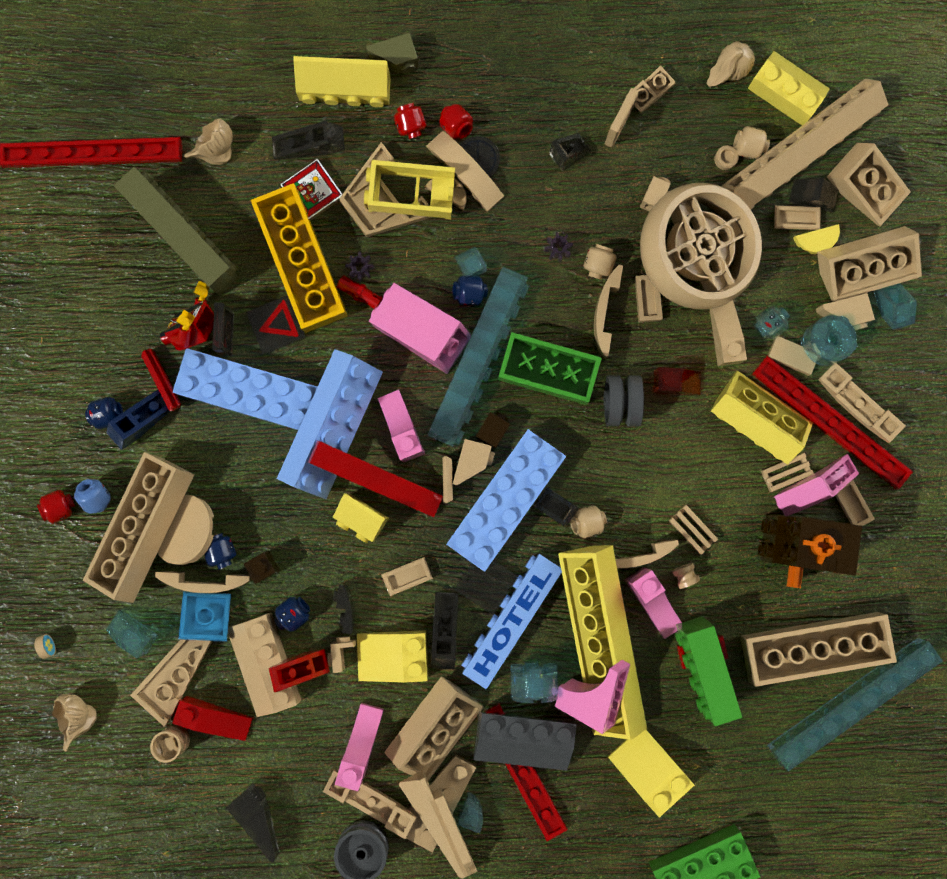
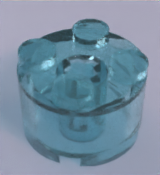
M830 315L821 318L807 327L801 339V346H803L804 352L810 360L819 364V366H831L846 359L856 350L857 336L855 329L846 317Z
M525 661V666L523 664L510 665L512 700L522 703H533V700H541V703L556 701L558 699L557 664L546 663L543 666H539L538 661Z

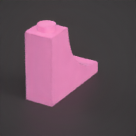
M397 390L378 398L399 459L402 462H407L424 455V449L400 391Z
M846 454L811 476L784 488L774 498L778 508L783 511L785 516H789L834 497L859 472L849 455Z
M642 567L624 580L664 639L678 631L676 624L682 622L670 605L665 595L666 590L652 570Z
M621 660L609 669L605 680L601 683L588 684L572 678L566 683L561 684L556 691L557 700L555 707L599 733H605L615 725L630 664Z
M361 702L349 743L340 764L335 785L359 791L373 749L383 708Z

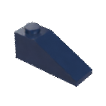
M159 390L148 395L108 422L107 434L121 450L139 439L170 412Z

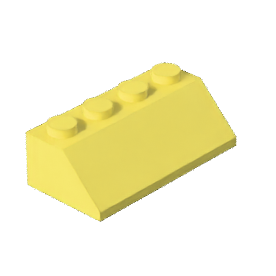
M294 56L295 87L299 101L306 104L325 102L328 105L347 103L350 106L370 104L373 107H383L384 105H389L391 78L386 60Z
M738 370L727 383L711 409V412L719 419L733 426L736 431L743 433L753 440L756 445L763 447L773 454L776 459L783 461L787 465L805 448L813 422Z

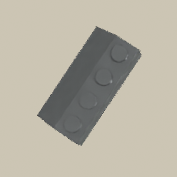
M479 711L473 760L567 771L574 750L576 724L566 721Z

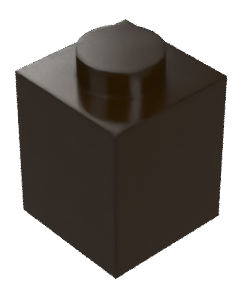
M497 411L495 414L490 412L476 438L496 449L510 426V423L507 422L508 418Z
M270 551L263 552L244 563L254 584L260 583L280 571Z

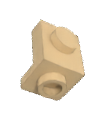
M350 636L337 637L336 641L330 644L331 653H328V666L332 667L333 673L344 671L343 648L354 647L357 644L356 639L350 640Z

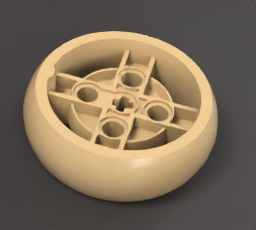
M691 183L674 188L657 201L645 219L640 237V255L646 275L659 293L680 306L691 309H714L731 302L747 289L760 265L762 240L757 220L748 205L738 195L722 186L710 183ZM699 204L709 207L718 215L702 211ZM671 217L674 226L668 235L666 251L665 234L669 218ZM689 221L692 223L693 229L690 227ZM680 252L683 253V255H684V260H682V258H681V256H680ZM733 258H734L733 268H732V271H731V273H730L728 267L730 266V264H731V262H732V260H733ZM676 272L687 279L700 281L704 291L687 284Z

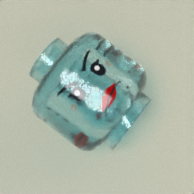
M770 305L756 316L754 326L764 339L768 337L774 340L789 329L788 319L791 317L783 307L778 309L776 306Z

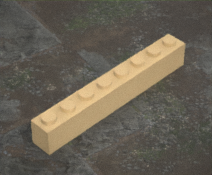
M864 79L723 184L722 187L738 195L748 205L750 210L753 209L755 204L763 198L769 197L781 185L788 183L794 175L805 170L817 158L824 156L830 148L844 141L845 137L850 133L860 129L869 119L879 115L881 110L889 105L881 82Z

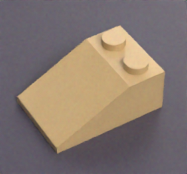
M856 143L827 176L837 191L877 226H881L911 192L874 143Z

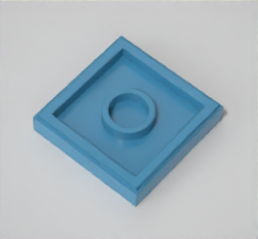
M183 591L178 639L227 642L231 594Z

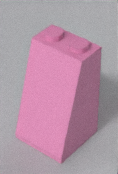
M395 283L386 290L383 300L372 311L371 318L369 319V322L376 329L446 374L472 337L460 321Z

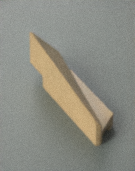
M423 771L400 781V788L458 877L463 879L478 872L442 789L440 788L432 792Z

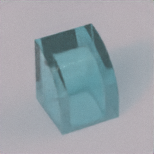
M475 246L454 257L462 274L466 277L478 276L487 271V265Z
M468 792L458 816L457 825L480 834L483 825V809L478 798Z

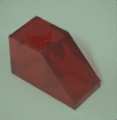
M658 367L654 371L655 394L700 395L701 372L684 368Z

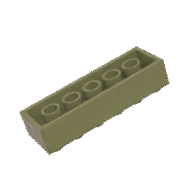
M133 167L113 185L207 286L219 296L240 278L235 273L238 268L145 170L140 173Z

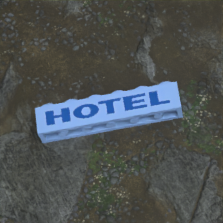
M539 553L536 557L534 555L530 557L525 565L528 568L525 575L517 577L513 584L514 592L511 596L508 594L505 596L500 604V607L503 609L498 616L495 614L492 616L487 624L490 629L485 636L483 634L479 636L474 644L477 647L474 654H468L461 665L464 667L462 674L485 689L488 688L562 573L559 566Z

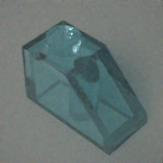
M901 283L874 291L881 316L892 330L915 324L917 301Z
M118 610L106 629L116 645L135 658L146 655L158 637V634L121 610Z

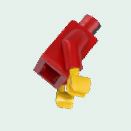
M202 281L197 283L193 293L199 295V297L195 298L194 306L175 315L167 329L160 333L161 341L165 345L172 343L176 350L180 351L207 341L218 318L207 304V299H205L210 288L206 283Z

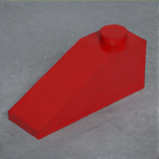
M325 649L304 652L269 668L274 692L330 672Z
M186 696L180 700L172 724L197 732L245 741L253 717Z

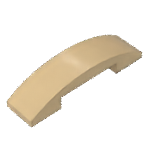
M442 131L426 145L441 163H444L447 167L455 168V176L468 188L475 200L487 212L504 198L502 192L479 164L446 132Z
M618 265L607 279L595 309L594 337L598 353L605 360L609 355L612 337L611 333L603 332L609 292L617 293L620 288L622 265Z
M835 362L818 380L854 418L881 439L890 443L906 425L889 410H883L852 382V377Z
M673 539L651 543L653 553L615 559L617 568L637 567L656 561L674 550L679 545L678 540Z
M155 572V577L165 584L194 593L223 592L252 581L250 575L229 574L226 575L225 583L185 581V572Z
M333 771L323 790L324 793L341 803H349L385 824L386 829L406 839L417 817L391 797L362 782L359 791L335 785L338 771Z

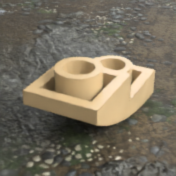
M659 66L645 81L642 80L634 88L639 93L634 106L640 113L654 104L676 84L662 66Z

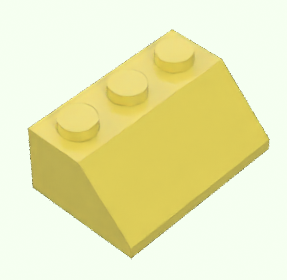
M773 51L748 87L750 91L800 125L808 122L830 90L827 86L775 51Z

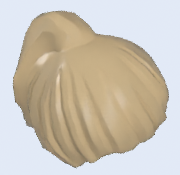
M733 42L722 50L716 65L710 70V76L707 80L709 87L717 86L728 80H740L749 74L754 66L755 57L748 44Z
M215 119L202 128L203 133L196 140L195 148L184 155L185 158L195 157L214 165L226 164L231 159L232 130L224 120Z
M61 694L54 700L52 716L57 718L59 730L64 735L63 750L66 752L70 744L78 736L87 732L94 725L97 714L93 706L87 705L80 697Z

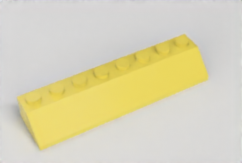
M613 545L589 546L558 553L583 683L597 684L603 682L609 669L621 660L630 664L615 725L603 734L592 728L593 735L631 740L645 731L647 725Z

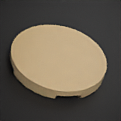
M192 495L184 496L158 550V555L164 561L175 565L194 563L210 547L214 537L212 535V519L214 515L210 506L204 500Z

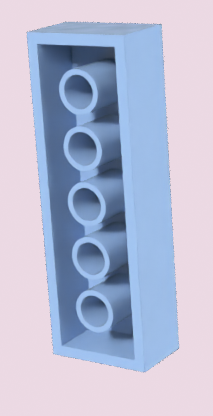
M186 348L172 393L299 430L317 386Z
M334 349L278 474V480L294 488L327 499L337 475L308 463V460L317 440L345 453L348 452L383 373L382 371L353 355Z
M528 429L446 545L485 572L566 456Z

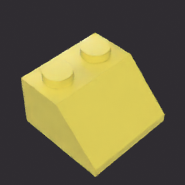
M344 493L333 515V518L337 520L336 525L346 531L349 528L357 532L355 536L365 543H368L369 540L375 542L389 519L349 493Z

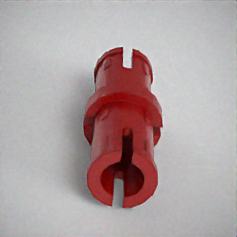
M345 275L340 278L337 284L338 289L354 297L355 301H361L373 309L378 307L383 300V297L367 289L366 285H360Z

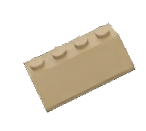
M906 226L817 252L820 275L832 302L922 277L919 233Z
M270 612L229 627L228 635L256 716L274 714L298 705L301 697L297 685L278 692L273 690L269 668L286 660L287 656L272 613Z
M441 676L384 753L398 770L412 776L423 771L427 781H429L484 706L455 683Z

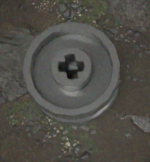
M619 375L606 376L603 398L606 426H620L623 416L628 427L641 426L644 393L640 375H628L624 382V388L623 381Z
M360 820L347 826L339 837L334 852L335 866L341 876L345 879H375L384 869L388 857L389 841L387 834L381 826L373 821Z

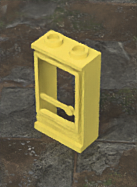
M372 160L371 168L367 167L366 182H370L369 190L364 192V204H368L369 212L428 216L451 220L455 168ZM381 174L416 177L415 201L413 204L380 202ZM420 178L432 179L430 206L419 205Z

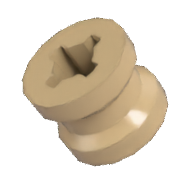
M693 562L671 571L673 576L677 577L679 589L689 587L701 580L699 575H696L694 572L695 566Z

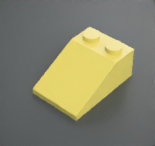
M426 630L357 633L358 681L423 682L428 680Z
M647 730L631 740L626 739L608 755L612 763L658 817H661L695 786Z

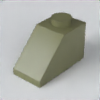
M410 32L366 46L370 60H386L389 70L397 74L402 72L405 74L410 73L419 67L418 57Z

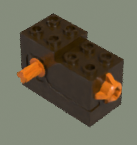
M766 515V518L762 520L761 532L763 533V540L758 546L760 561L789 565L786 586L801 588L803 568L856 576L862 532L861 525L782 515Z

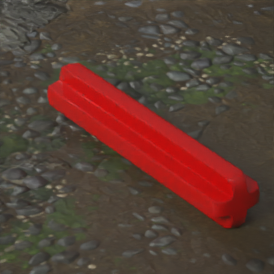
M144 350L141 357L167 408L170 411L179 409L181 402L178 396L172 393L173 387L154 350Z

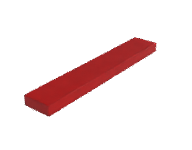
M318 440L308 460V463L432 517L435 516L443 498L440 494Z
M500 703L484 711L505 714ZM505 764L546 841L567 831L568 829L535 768Z

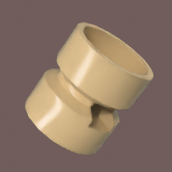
M170 725L156 734L150 744L153 757L163 763L171 762L179 757L189 746L190 737L187 730L178 725Z

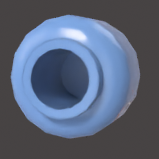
M96 479L83 480L77 485L74 493L76 502L89 514L104 511L111 499L108 490Z

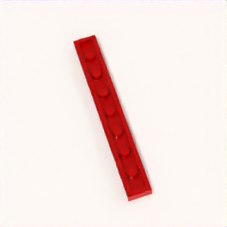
M180 137L0 143V167L182 162V139Z
M766 356L753 371L752 375L813 422L815 426L894 489L899 490L913 473L912 470L769 356Z

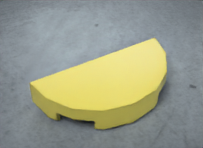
M839 224L797 235L793 239L799 248L801 247L810 254H817L819 251L832 248L838 241L840 234Z

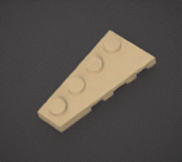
M180 640L130 696L159 723L166 727L212 641Z
M456 754L430 784L432 792L440 788L442 789L452 814L476 769L475 764ZM411 805L408 810L417 817L406 839L433 853L437 843Z

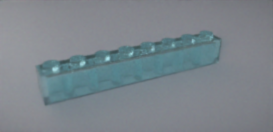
M502 266L427 436L452 448H454L455 443L460 445L465 433L461 431L464 423L469 424L474 411L470 409L474 401L478 403L483 393V390L480 389L483 380L488 382L493 370L489 368L492 360L497 361L502 350L498 346L502 339H507L511 327L508 326L510 319H516L521 306L517 305L520 297L525 298L530 287L526 284L528 277Z
M917 638L895 654L896 663L877 666L769 743L767 747L779 764L789 772L943 662V660L929 641Z

